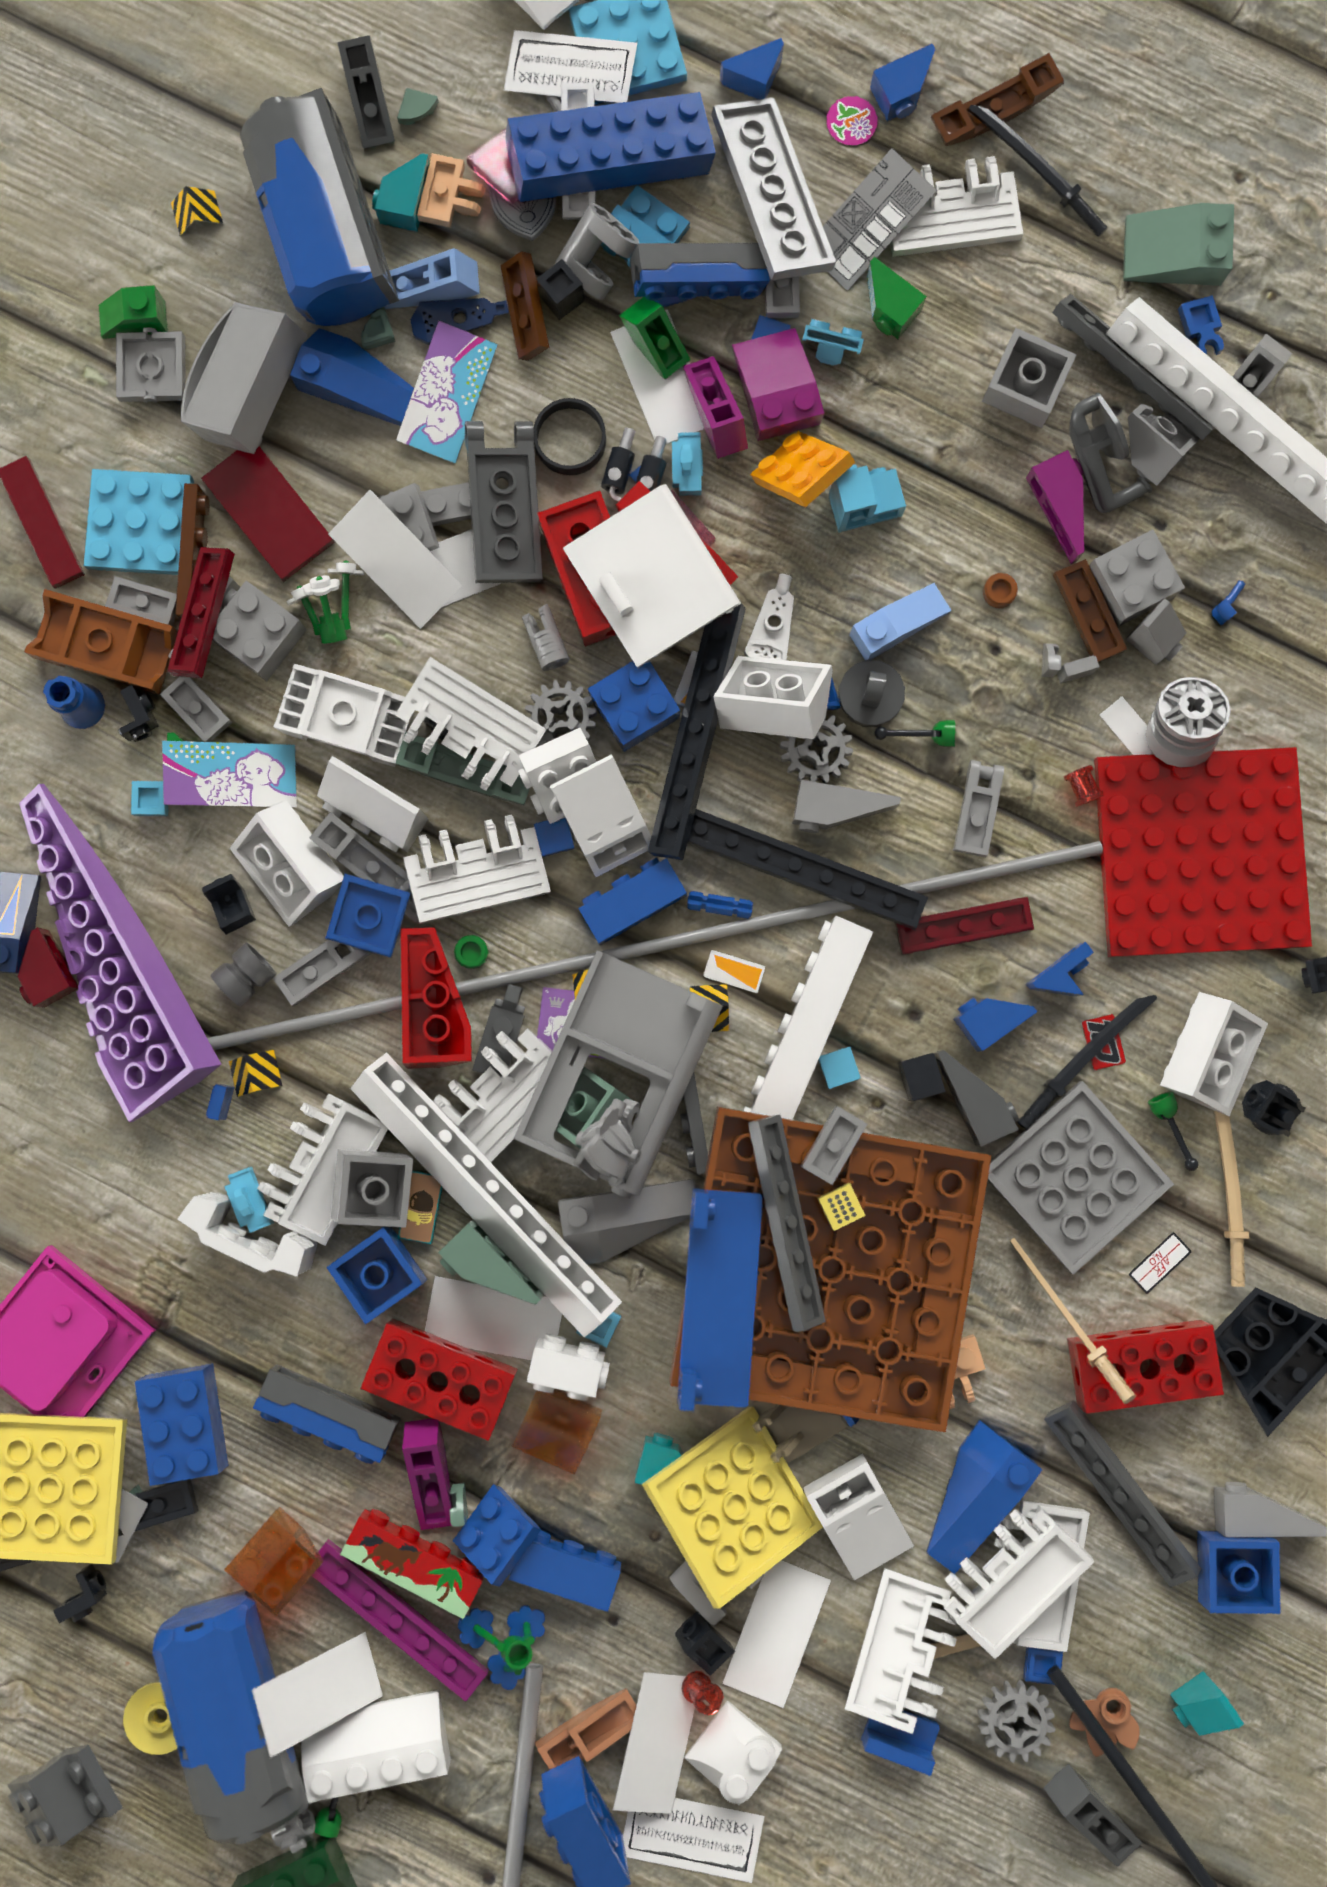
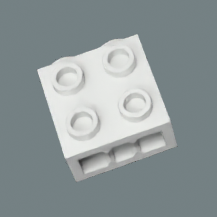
M578 728L519 755L524 768L518 770L526 789L533 787L536 793L530 796L538 815L545 812L549 823L552 824L565 818L550 785L596 763V759L581 728Z
M546 1334L545 1339L539 1337L534 1347L527 1382L533 1383V1388L538 1391L553 1393L554 1388L568 1391L567 1396L570 1398L587 1401L588 1396L596 1397L597 1388L605 1389L610 1363L603 1362L605 1352L599 1351L600 1346L596 1344L580 1342L579 1346L567 1344L564 1337Z

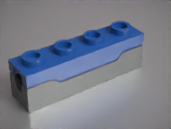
M638 243L630 257L635 297H646L648 300H660L664 297H678L680 300H690L696 296H709L710 299L714 300L723 299L727 296L753 299L760 296L770 282L769 273L758 243Z
M278 1364L269 1370L253 1409L261 1412L260 1416L270 1422L279 1423L280 1420L293 1425L291 1429L294 1432L309 1437L313 1434L323 1438V1443L326 1446L336 1450L346 1448L355 1452L354 1456L358 1460L368 1464H373L374 1461L380 1463L383 1460L401 1420L396 1415Z

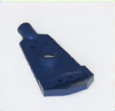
M487 298L429 301L419 303L410 321L414 338L430 345L438 321L468 332L490 325L494 316L508 314L509 310L507 301L491 303ZM459 313L464 314L466 320L463 323H456L454 321L455 315Z

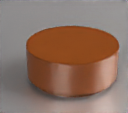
M1006 573L992 575L983 587L985 601L994 608L1009 606L1018 593L1016 581Z

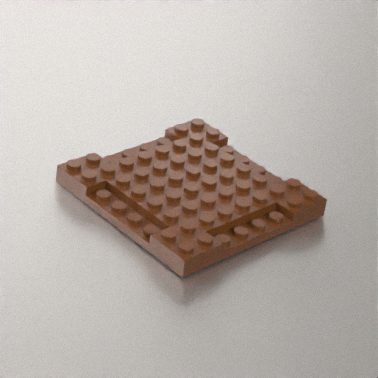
M717 1106L705 1171L704 1189L760 1193L763 1196L749 1400L946 1433L992 1155L863 1132L833 1185L801 1167L802 1162L824 1125L782 1118L826 1322L806 1331L793 1332L748 1122L762 1119L769 1115ZM850 1183L865 1216L833 1231L817 1198ZM684 1303L680 1313L669 1376V1384L673 1387H678Z

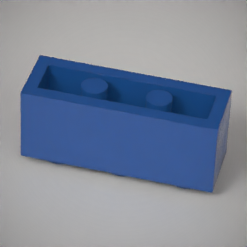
M658 857L654 858L640 867L642 872L630 878L629 874H626L611 883L613 889L603 895H601L600 891H596L582 900L584 905L578 909L599 946L687 896V892L667 858L659 861Z
M540 1530L512 1569L508 1580L608 1612L621 1572L622 1562L616 1561L617 1557L606 1551L599 1550L595 1554L583 1550L584 1546L572 1540H564V1543L550 1539V1534Z

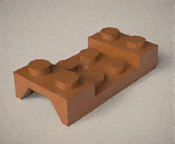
M44 589L42 596L45 613L37 638L26 646L24 653L37 660L61 667H71L160 695L170 663L168 655L174 648L178 633L173 626Z

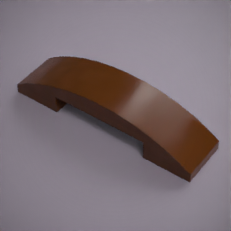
M1048 53L1021 67L1017 76L964 104L959 100L932 114L931 119L945 146L961 143L990 131L987 126L969 112L970 105L987 108L1006 123L1056 91L1064 84V79L1052 56Z

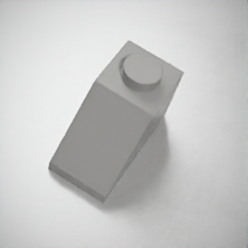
M1265 334L1232 377L1258 398L1293 353L1268 334Z
M1164 598L1126 640L1152 663L1157 665L1164 658L1170 661L1181 650L1183 645L1179 641L1184 637L1186 631L1171 603Z

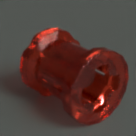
M1092 765L1085 766L1063 776L1065 781H1069L1077 799L1075 801L1076 807L1105 796L1103 791H1099L1091 772L1094 769Z
M694 1671L689 1673L682 1682V1695L688 1702L694 1704L699 1713L709 1716L715 1714L720 1709L724 1699L723 1691L717 1684L711 1683L708 1675L702 1671ZM698 1680L702 1685L699 1686L695 1681ZM706 1700L710 1705L707 1706L703 1701Z

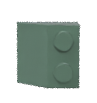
M584 1066L556 1131L581 1148L580 1145L576 1144L578 1133L580 1131L584 1132L591 1124L600 1120L606 1108L612 1104L613 1099L624 1101L625 1098L634 1100Z

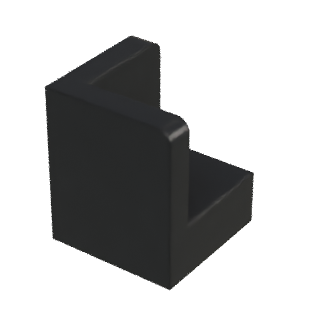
M563 259L536 279L540 298L559 321L585 300L583 283Z
M933 1053L897 1062L908 1101H916L946 1092Z

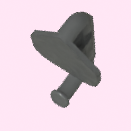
M1096 393L1079 402L1072 411L1069 434L1096 510L1100 513H1109L1135 501L1147 492H1152L1151 485L1143 477H1138L1136 483L1113 494L1099 450L1102 449L1105 455L1110 458L1120 460L1128 458L1129 447L1123 428L1100 393ZM1092 412L1093 429L1089 430L1085 415Z

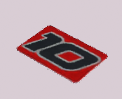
M1113 1014L1082 1022L1087 1044L1115 1018ZM1119 1033L1091 1059L1094 1070L1126 1062Z

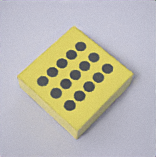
M850 1183L817 1198L833 1231L865 1216Z

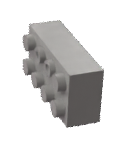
M235 302L212 329L192 365L182 398L181 422L205 441L254 454L256 448L262 442L264 430L292 371L300 347L308 335L285 313Z

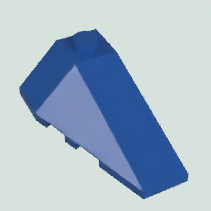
M981 1420L976 1423L958 1449L957 1461L951 1479L949 1478L941 1511L938 1513L926 1551L927 1554L954 1574L962 1567L960 1563L966 1557L969 1559L1023 1498L1042 1471L1034 1460Z

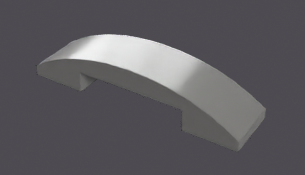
M330 812L309 837L310 840L359 878L411 893L407 872ZM411 894L405 915L414 922H417L418 918Z

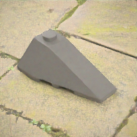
M694 1179L643 1186L640 1194H632L630 1199L612 1191L560 1199L558 1205L564 1241L586 1264L604 1262L690 1218L692 1189H695Z

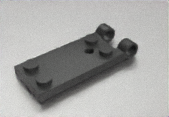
M465 421V446L467 449L475 583L541 582L543 580L540 528L537 516L538 498L532 421L514 422L515 448H485L483 421ZM500 478L507 480L508 488H498L496 481Z

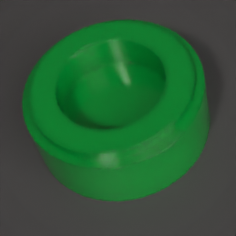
M467 935L456 943L454 955L461 966L467 969H477L487 961L489 949L486 942L480 937Z

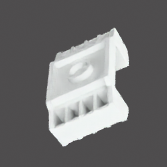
M294 664L274 728L284 734L307 741V738L369 756L372 761L395 767L408 727V723L395 716L405 697L326 671Z
M210 1192L194 1196L177 1219L197 1232L201 1243L261 1272L274 1269L298 1276L312 1267L318 1244L314 1240L292 1231L283 1236L278 1246V1244L267 1238L259 1237L256 1240L246 1235L248 1230L244 1227L240 1228L235 1223L222 1224L231 1207L229 1197L226 1195Z

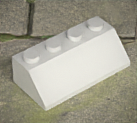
M439 1690L368 1704L302 1740V1773L308 1803L447 1775L451 1761Z

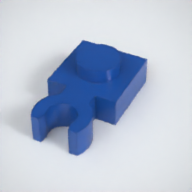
M1213 295L1181 304L1177 310L1186 337L1188 339L1197 338L1198 343L1196 346L1206 355L1205 345H1211L1214 348L1215 354L1219 355L1224 349V342L1219 335L1215 334L1222 327V323Z

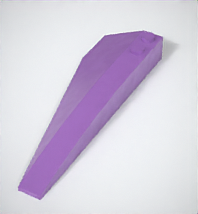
M38 784L19 805L31 844H37L40 874H46L50 891L46 892L50 906L55 905L59 920L55 921L70 973L76 974L79 985L76 993L79 1003L85 1004L90 1022L86 1023L89 1036H95L99 1051L95 1053L98 1065L127 1120L133 1122L202 1081L217 1069L221 1063L159 950L130 903L90 844L45 784Z

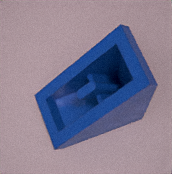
M782 38L722 61L720 68V81L722 85L758 100L766 99L782 62L784 47Z

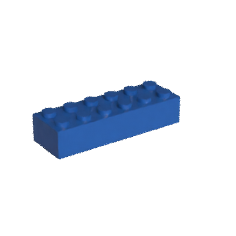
M700 92L507 119L505 144L520 202L708 175L716 154Z

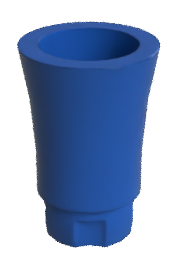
M58 676L55 679L48 680L44 686L43 693L46 695L47 703L71 727L86 729L94 726L102 718L105 711V700L102 693L93 685L80 683L71 677Z

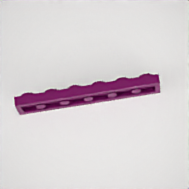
M328 1539L304 1570L466 1702L486 1677L489 1669L368 1570L341 1556L342 1549Z

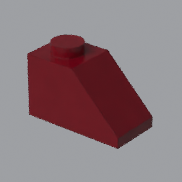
M38 927L32 930L17 976L22 985L19 987L23 999L28 1004H32L33 1007L45 1008L78 990V983L73 974L70 973L69 967L50 931Z

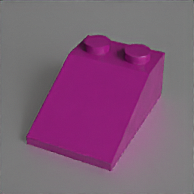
M796 328L732 345L757 442L821 425L825 414L816 380Z

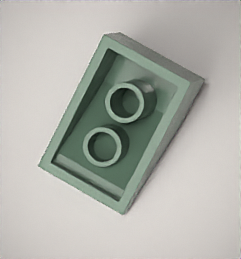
M1197 203L1127 215L1125 218L1123 281L1221 286L1233 269L1234 204Z
M474 1220L469 1222L438 1252L443 1257L440 1260L441 1265L452 1276L458 1273L463 1279L535 1305L544 1295Z

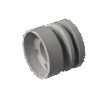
M1197 677L1179 678L1169 683L1161 692L1155 710L1147 725L1145 735L1148 747L1157 758L1166 764L1181 768L1193 767L1206 761L1214 752L1220 736L1229 722L1231 708L1227 696L1209 680Z

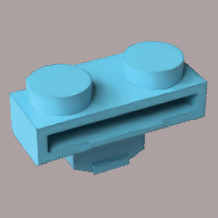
M811 319L810 325H806L802 340L806 341L807 339L819 342L815 358L820 362L829 365L841 364L844 349L860 354L864 341L861 338L862 331L843 327L842 333L829 330L830 323Z
M678 433V441H672V487L679 488V496L701 495V476H703L701 433Z
M248 1167L228 1175L230 1184L224 1187L240 1228L247 1225L249 1233L273 1224V1220L263 1215L267 1204L262 1192L257 1189L259 1183L253 1168Z

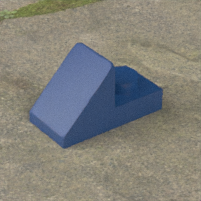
M1086 942L1077 944L1029 981L1026 986L1029 990L1069 996L1083 995V992L1072 980L1068 972L1070 971L1074 975L1089 964L1086 958L1094 953Z

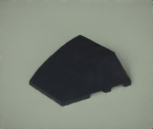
M1256 1287L1214 1331L1217 1353L1267 1437L1327 1373V1319L1300 1309L1296 1305Z

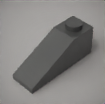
M368 35L337 42L363 148L394 142V134L371 36Z
M941 1050L933 1053L975 1146L982 1147L1018 1130L1015 1122L1019 1120V1117L1011 1102L1006 1103L1003 1097L946 1051Z
M1067 1764L1043 1787L1063 1816L1116 1867L1142 1844L1134 1832L1071 1765Z

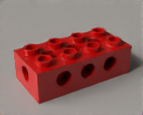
M599 490L537 513L539 525L585 647L617 635L563 550V547L573 542L576 536L584 535L610 518Z
M392 1318L386 1323L360 1389L489 1441L518 1369ZM401 1359L413 1361L416 1371L414 1373L404 1371L401 1366ZM433 1372L444 1373L448 1379V1384L445 1386L436 1384L432 1377ZM464 1386H476L480 1392V1397H468L464 1392Z
M1203 1320L1087 1335L1097 1349L1103 1345L1107 1351V1360L1109 1359L1112 1364L1116 1365V1370L1120 1377L1124 1379L1126 1385L1136 1395L1127 1404L1123 1403L1097 1366L1092 1367L1087 1356L1091 1353L1079 1337L1067 1338L1077 1405L1086 1414L1224 1395L1214 1327ZM1182 1354V1364L1178 1368H1174L1176 1357ZM1149 1359V1368L1145 1372L1140 1373L1141 1363Z

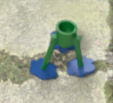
M528 1605L522 1606L519 1612H511L507 1617V1624L510 1627L509 1637L501 1641L492 1635L493 1628L490 1625L493 1622V1614L489 1610L481 1611L478 1608H473L469 1615H465L464 1619L460 1618L458 1622V1629L462 1632L459 1639L463 1644L469 1643L474 1649L481 1647L485 1640L499 1650L498 1655H492L487 1661V1667L492 1672L490 1680L493 1684L500 1683L503 1689L511 1690L516 1686L517 1679L524 1678V1668L532 1660L533 1654L530 1646L535 1642L536 1637H541L545 1632V1628L542 1625L545 1621V1615L542 1610H531Z

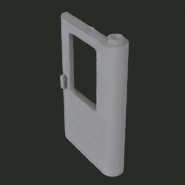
M597 950L513 1139L577 1167L574 1164V1160L579 1151L558 1142L554 1137V1133L587 1058L591 1054H597L644 1075L650 1080V1087L640 1107V1113L635 1118L632 1131L629 1132L635 1149L641 1151L640 1160L637 1164L630 1162L622 1183L611 1189L612 1192L630 1199L632 1194L639 1195L723 1006ZM602 1173L599 1175L600 1178L608 1182L611 1179V1176H606Z

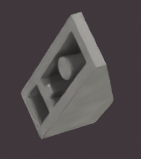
M801 780L798 787L792 824L799 825V830L819 833V829H829L896 809L900 805L901 797Z
M1226 1482L1225 1487H1214L1215 1529L1225 1538L1327 1537V1527L1247 1487L1246 1483Z

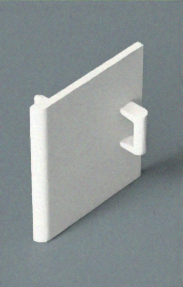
M666 484L657 487L563 547V550L637 668L724 613H731L734 607L741 604Z

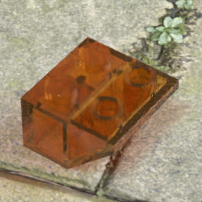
M555 1388L553 1393L536 1390L512 1447L571 1474H575L599 1423L602 1409L582 1400L570 1398L566 1393Z
M279 1507L224 1571L276 1617L324 1561L305 1529Z

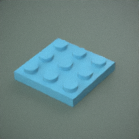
M596 0L572 6L569 9V16L576 37L637 43L628 96L687 81V71L667 0ZM594 100V104L606 102Z
M92 469L84 567L88 570L178 575L184 483L194 484L193 477L183 474Z

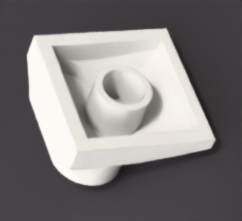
M726 1701L686 1753L685 1759L718 1787L722 1796L727 1801L740 1805L752 1796L774 1767L782 1751V1745L729 1701Z

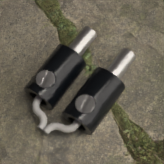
M631 428L624 429L619 447H612L601 487L609 491L611 497L616 501L621 499L616 494H624L635 454L630 451L635 435V430ZM656 436L651 455L643 456L636 483L640 481L650 491L661 485L667 462L662 459L667 439L662 436Z

